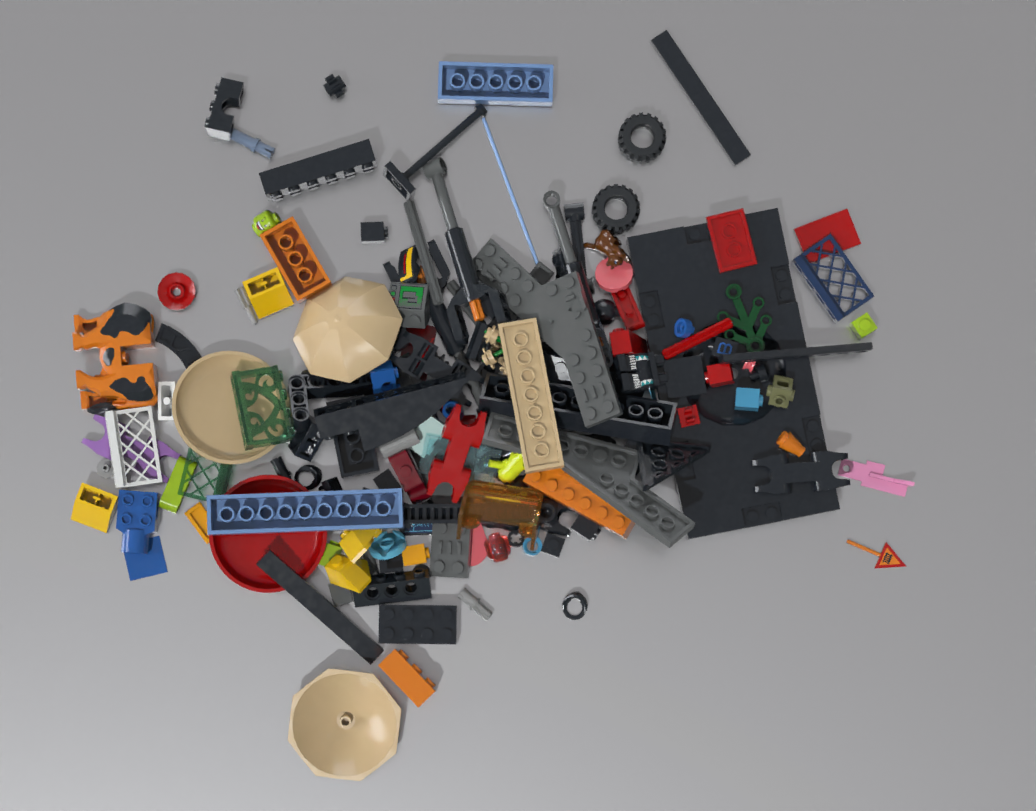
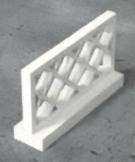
M146 406L105 411L115 489L161 483L162 476L152 407ZM148 411L149 419L145 424L135 418L139 412ZM126 414L131 418L126 427L118 423L117 415ZM133 420L142 426L137 435L127 429ZM144 428L151 433L152 438L148 443H145L138 437ZM125 431L134 437L128 446L122 443L120 438ZM136 439L145 445L140 454H137L130 448ZM147 447L154 452V458L150 463L141 457ZM127 450L137 456L131 465L126 463L123 458ZM139 458L148 464L142 474L132 467ZM149 467H152L157 471L158 479L149 480L144 476V473ZM130 469L140 475L136 482L127 483L126 474Z

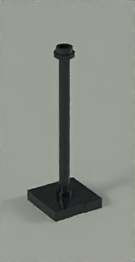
M482 104L476 105L474 107L475 111L404 173L400 172L391 161L384 166L383 176L406 201H411L416 191V188L409 182V178L475 120L486 116L487 110Z

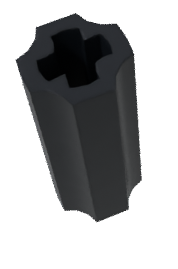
M477 321L464 358L478 363L481 362L482 355L484 354L482 348H486L487 345L485 343L484 331L488 327L492 328V326Z

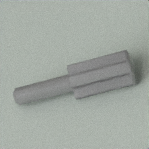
M240 287L234 292L242 308L246 309L254 325L257 324L258 321L251 308L252 304L245 288Z

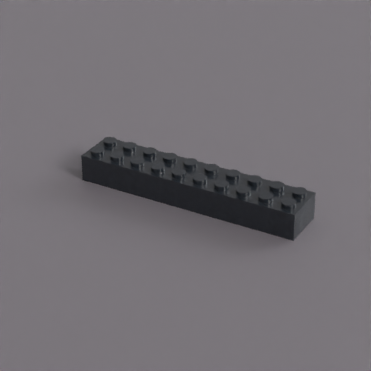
M487 372L479 397V413L484 411L490 417L491 412L515 418L506 375ZM549 382L557 428L670 446L676 421L677 403L626 394L618 395L617 393L623 414L593 427L586 428L573 386Z

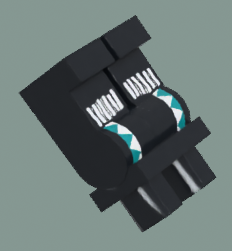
M654 351L630 355L617 354L613 358V369L615 376H618L615 378L618 395L655 390L658 386L666 384L668 382L666 372L658 373L657 367L664 366L663 355H654Z

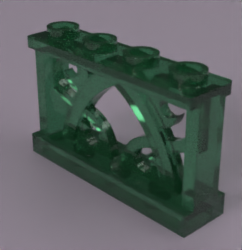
M278 365L246 371H232L230 380L245 451L253 450V448L291 443L292 438L295 436L293 425L289 423L291 412L290 408L286 407L287 392L285 388L282 389L283 373L282 370H278ZM265 375L270 376L273 379V385L268 386L266 384L267 380H265L263 385L259 386L260 378ZM256 377L255 384L241 381V379ZM252 392H254L253 399L247 400L245 395H252ZM258 394L264 396L274 405V409L266 421L259 414L247 410L248 407L256 402ZM279 411L282 419L277 418ZM256 418L261 425L259 426L258 422L253 425L250 420ZM281 425L283 433L280 436H274L269 432L268 428L271 427L273 431L278 432L275 426ZM263 432L268 437L266 439L253 440V437Z

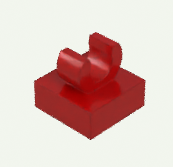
M696 405L677 409L681 428L700 424Z

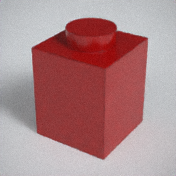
M731 364L706 366L707 372H704L706 383H710L712 388L735 383Z

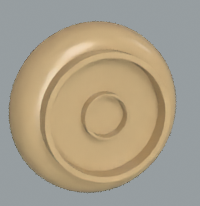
M220 351L198 359L183 372L173 392L172 415L181 438L195 453L215 463L227 465L244 464L267 454L280 441L289 421V397L283 381L266 362L253 355L239 351Z

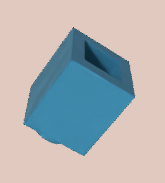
M736 388L735 410L758 411L759 406L763 405V395L760 394V389Z

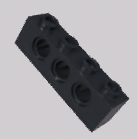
M423 568L389 574L378 573L371 576L372 581L361 593L353 591L355 608L432 598L429 569Z

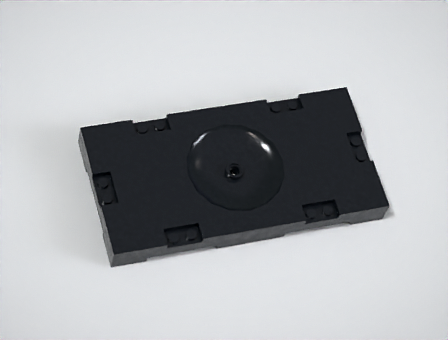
M778 208L745 214L757 265L719 273L707 223L627 237L626 245L633 269V279L635 281L641 316L645 323L644 331L649 352L654 351V355H662V350L686 339L677 337L674 333L675 323L680 318L689 319L692 322L695 330L690 336L718 323L717 315L721 311H725L729 316L740 320L733 301L726 296V289L731 284H737L741 287L740 299L748 317L753 307V300L756 297H761L764 300V306L760 309L752 327L756 335L761 325L760 318L763 315L771 317L772 322L767 327L763 336V341L765 342L764 351L807 348L791 279L789 259ZM731 289L730 294L732 296H735L737 294V291L735 289ZM756 300L755 305L761 306V300ZM720 314L719 319H726V315ZM765 317L762 319V322L768 324L769 319ZM735 326L730 328L736 334L748 338L744 330ZM725 331L716 336L724 338ZM727 332L726 334L730 339L734 336L732 332ZM716 336L668 360L701 355L703 372H707L706 366L719 364L718 359L710 357L711 352L708 351L711 340L715 341ZM739 343L736 353H747L746 346ZM752 343V348L758 349V343ZM809 357L757 361L755 365L762 362L768 376V381L760 383L758 378L751 380L749 376L751 372L748 369H742L744 363H734L731 365L732 369L737 373V377L734 379L735 383L712 388L710 383H706L705 380L707 394L668 399L666 384L656 388L658 400L677 403V409L692 405L697 406L700 424L681 428L677 413L671 441L711 445L708 454L674 474L680 511L695 522L694 528L685 535L686 540L840 509L836 488L830 491L813 492L812 482L791 484L792 493L789 494L754 493V487L768 484L771 475L765 467L752 466V460L762 459L771 455L789 454V464L811 462V452L827 451ZM663 366L657 367L658 373H664ZM774 375L793 379L792 390H795L793 401H789L787 408L768 404L769 396H766L768 384L772 385ZM737 387L760 389V394L763 395V405L759 406L758 411L735 410ZM783 431L791 432L806 448L800 457L779 448L776 441Z

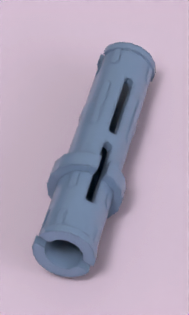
M233 128L231 140L250 148V151L253 153L258 152L269 159L272 158L273 155L271 154L275 152L274 147L261 142L259 138L255 139Z

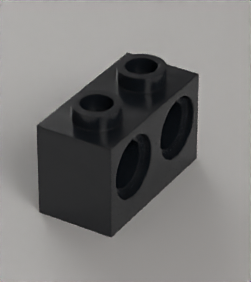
M309 415L307 430L303 432L296 431L288 445L294 456L311 462L323 439H320L315 417Z

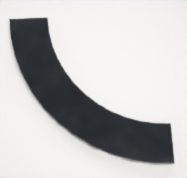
M161 323L155 341L173 351L183 362L186 369L192 363L202 358L195 346L185 336L172 327Z

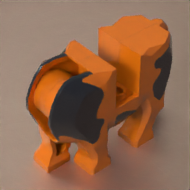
M122 303L104 312L100 317L89 320L83 319L79 315H73L75 332H72L74 351L80 352L82 350L88 351L98 348L99 360L102 365L100 375H95L94 377L87 375L81 370H76L77 389H89L95 392L80 391L82 410L99 415L113 409L124 410L155 406L158 402L157 366L154 363L127 365L129 364V354L125 351L156 348L153 315L145 308L132 303Z

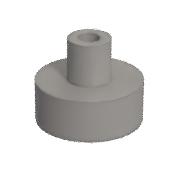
M103 459L98 463L97 473L101 477L108 479L114 476L111 460Z

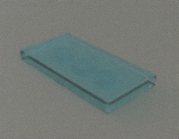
M426 434L418 473L428 475L434 457L443 460L449 442L448 439ZM480 445L479 449L470 446L464 463V467L471 469L468 483L493 488L498 468L488 467L489 459L500 461L502 450Z

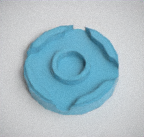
M393 530V533L384 531L377 538L374 537V541L368 549L370 555L378 560H386L398 556L407 546L403 533Z

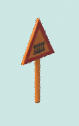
M847 540L848 544L879 556L875 568L907 567L887 542L882 552L879 553L856 542Z

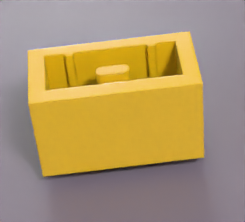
M278 267L242 282L259 320L294 305Z
M81 483L74 502L71 520L107 533L118 506V496Z

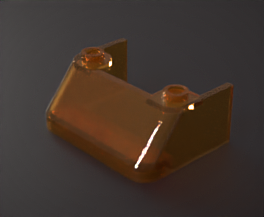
M478 480L469 481L466 484L458 514L456 539L461 538L463 528H477L481 520L519 526V533L522 536L531 538L530 550L534 551L540 523L543 493L536 489Z

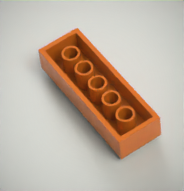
M560 468L529 473L523 479L527 486L624 539L628 538L635 525L633 521Z

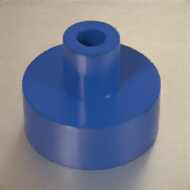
M684 318L678 319L674 326V333L680 338H688L695 330L692 322Z

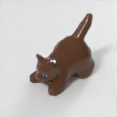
M602 230L600 235L595 238L594 244L584 243V248L597 250L608 257L606 265H611V270L622 265L623 261L626 263L631 262L627 253L620 247L622 245L621 241L616 236H613L609 230Z

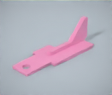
M847 459L841 460L838 471L839 476L862 481L861 486L903 497L906 495L907 487H913L915 484L912 481L883 476L885 465L868 460L866 464ZM845 465L849 466V471L847 472L843 470Z

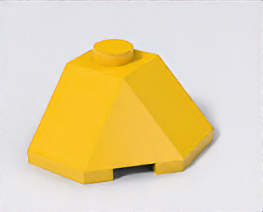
M383 529L343 531L340 534L342 538L339 544L354 564L369 549L374 541L373 538H377Z
M336 554L325 565L331 584L357 593H361L372 581L369 564L365 559L359 558L353 564L347 555Z

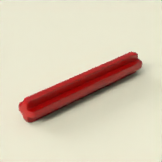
M726 318L662 350V355L668 360L732 328L733 323L730 318Z

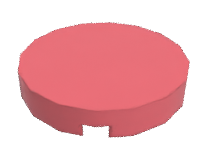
M607 257L597 265L595 270L596 281L603 290L615 293L622 289L625 290L632 283L634 276L630 263L623 261L622 265L611 270V265H606Z

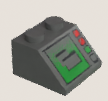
M391 282L389 293L403 318L400 327L425 329L430 320L429 284Z

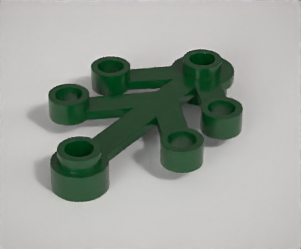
M737 284L729 285L726 289V296L733 301L740 320L729 316L725 311H721L717 315V321H722L719 319V315L725 314L726 318L731 319L733 326L746 332L748 338L736 334L733 329L726 330L724 338L745 345L748 352L764 351L765 342L763 341V336L767 327L772 322L771 317L763 315L760 318L761 325L756 335L752 328L760 309L764 306L763 298L756 297L753 300V307L748 317L740 299L741 287ZM731 289H735L737 291V294L735 296H732L730 294ZM761 300L762 305L756 306L755 301ZM765 317L768 318L769 323L764 324L762 322V319ZM727 332H732L733 338H728ZM752 343H758V349H753Z

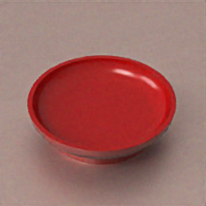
M259 475L237 483L224 495L310 491L300 483L287 477ZM327 531L209 535V542L217 565L230 580L251 591L274 593L284 591L285 589L256 565L258 560L270 549L305 580L322 559L327 542Z

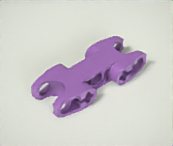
M95 414L93 419L104 426L105 434L101 440L92 441L83 438L81 443L91 448L95 453L111 460L105 417ZM118 421V423H120L122 426L126 427L125 424H123V423H121V422ZM125 431L120 438L121 442L128 446L133 439L126 436L127 432ZM156 439L159 461L166 456L175 459L181 456V454L175 452L167 444ZM137 440L130 446L137 454H140L145 447L144 444ZM147 447L141 457L150 463L154 458V452ZM129 450L124 454L125 457L132 460L137 458ZM139 458L134 468L142 474L148 464ZM149 467L144 473V476L149 479H158L157 471L152 467ZM161 473L162 481L168 483L169 478Z

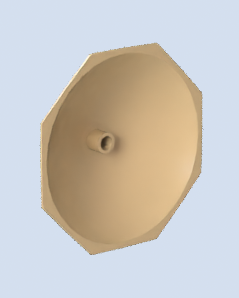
M345 276L307 299L293 341L311 375L351 383L389 360L403 318L385 284Z
M328 668L293 695L288 742L315 776L361 781L396 754L401 708L374 674Z

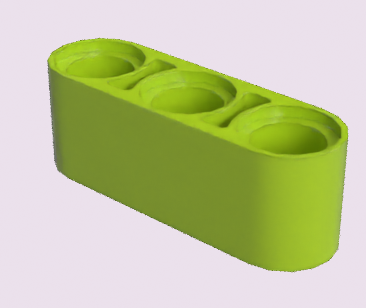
M179 456L158 507L177 514L195 473L194 470L197 468V462Z

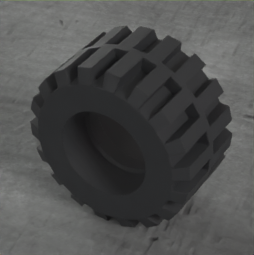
M643 112L639 113V115H631L620 127L618 134L620 151H623V155L629 157V160L632 162L635 160L637 163H649L650 160H655L662 153L666 143V129L663 128V123L659 122L656 116L652 117L649 113L647 115H644ZM639 128L649 130L653 135V143L646 148L635 146L631 141L632 132Z
M608 185L605 189H601L594 198L592 205L593 220L596 221V225L599 228L609 230L613 235L614 233L622 234L624 231L627 232L638 220L640 201H638V197L633 193V190L627 189L625 185ZM612 199L623 201L627 206V214L624 218L618 220L609 218L605 213L606 203Z

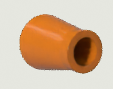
M783 431L776 441L779 448L798 457L806 449L791 432Z

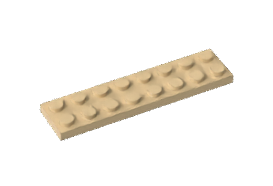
M536 318L498 324L525 474L564 468Z

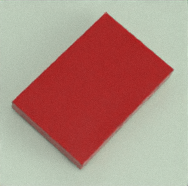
M743 208L706 217L719 273L757 265Z
M848 209L794 229L802 253L829 234L833 236L842 251L861 245ZM830 240L823 243L822 252L833 253L834 246ZM810 252L805 257L809 263H814L818 260L819 254ZM821 254L820 260L829 256Z

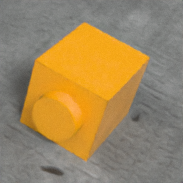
M424 543L406 546L402 552L404 567L427 563V559L430 558L429 547H425Z

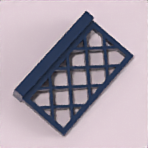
M831 234L792 260L835 323L874 297L869 287ZM830 240L834 246L833 253L822 252L823 243ZM810 252L819 254L817 264L809 263L805 256ZM821 254L832 256L830 267L819 265ZM834 257L844 260L843 269L833 267ZM819 268L830 269L828 280L820 279L818 276ZM832 270L843 272L841 282L830 280ZM845 272L854 274L856 277L854 285L844 283ZM830 283L841 285L839 295H833L829 292ZM843 286L854 287L852 298L841 296ZM856 288L864 289L868 296L863 300L855 299ZM841 299L851 300V307L846 312L840 307Z

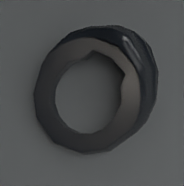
M314 465L300 467L295 472L294 481L300 483V473L311 471L314 480L309 486L304 487L307 490L316 488L322 480V471Z
M579 591L568 594L562 603L563 613L571 620L582 618L588 608L586 598ZM573 598L579 599L582 604V611L578 615H572L567 610V605Z

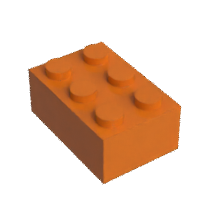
M394 649L378 666L419 708L436 692L434 689L436 685L429 677L425 679L421 675L423 671L415 663L411 665L407 661L409 656L402 649L399 651Z

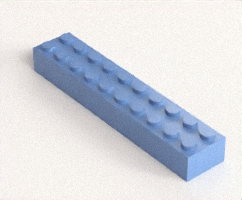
M402 488L206 495L208 535L404 528Z

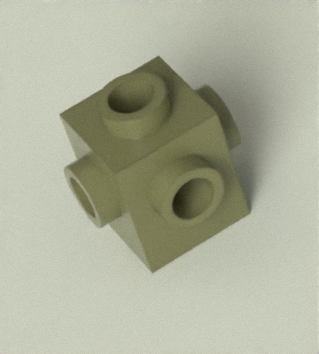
M774 375L772 385L768 384L766 396H769V405L783 408L788 407L789 401H793L795 390H792V378Z

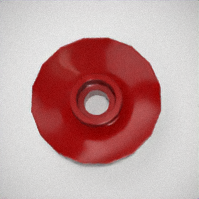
M175 272L162 278L158 285L157 293L159 300L165 307L170 310H182L192 303L195 298L196 289L190 277L183 273ZM176 289L181 290V293L178 296L174 295V291Z

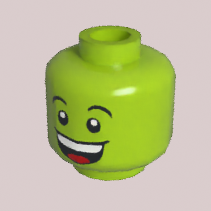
M265 210L254 217L252 228L260 237V234L280 224L281 218L276 212L273 213L270 210Z

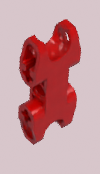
M455 403L445 420L441 437L448 439L449 442L443 460L435 457L432 460L426 494L432 496L438 484L448 482L453 486L451 501L456 504L466 489L471 475V469L464 467L469 448L471 446L479 449L484 436L487 416L486 412L480 411L473 423L464 424L460 421L461 404Z

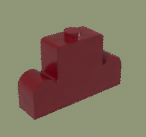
M407 449L388 457L412 504H418L431 497L426 494L427 487Z

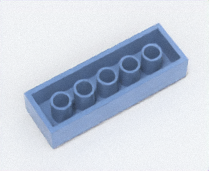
M439 61L438 103L552 107V64Z

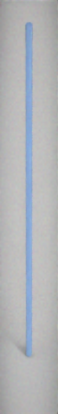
M484 117L482 118L484 127L486 129L491 146L493 148L494 154L496 156L497 162L502 172L504 181L506 183L507 189L509 191L510 197L512 199L513 205L518 215L520 224L522 226L523 232L525 234L526 240L531 250L533 259L535 261V264L537 265L539 263L538 258L536 256L535 250L530 240L528 231L526 229L525 223L523 221L522 215L520 213L519 207L514 197L512 188L510 186L509 180L507 178L506 172L501 162L499 153L497 151L487 121Z

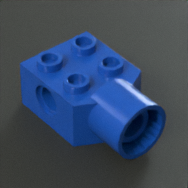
M119 490L116 529L122 532L121 552L148 554L149 537L156 533L158 529L160 493Z

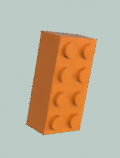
M293 216L260 234L261 239L299 304L332 284Z

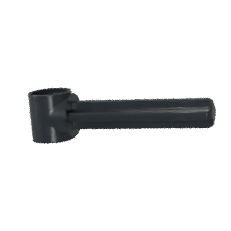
M583 203L564 204L565 220L567 223H570L572 247L577 261L582 262L585 275L587 276L581 221L585 220Z

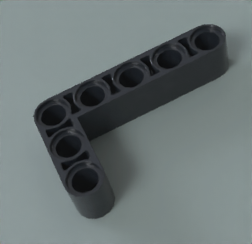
M370 372L351 383L311 374L291 376L288 379L287 391L291 426L297 432L307 430L310 414L308 399L374 394Z

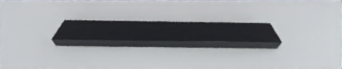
M665 30L653 38L651 43L734 166L750 157V152L669 32Z
M872 342L723 354L718 357V361L722 365L864 353L871 351L873 345Z
M270 549L256 563L258 567L370 665L384 651L381 646Z

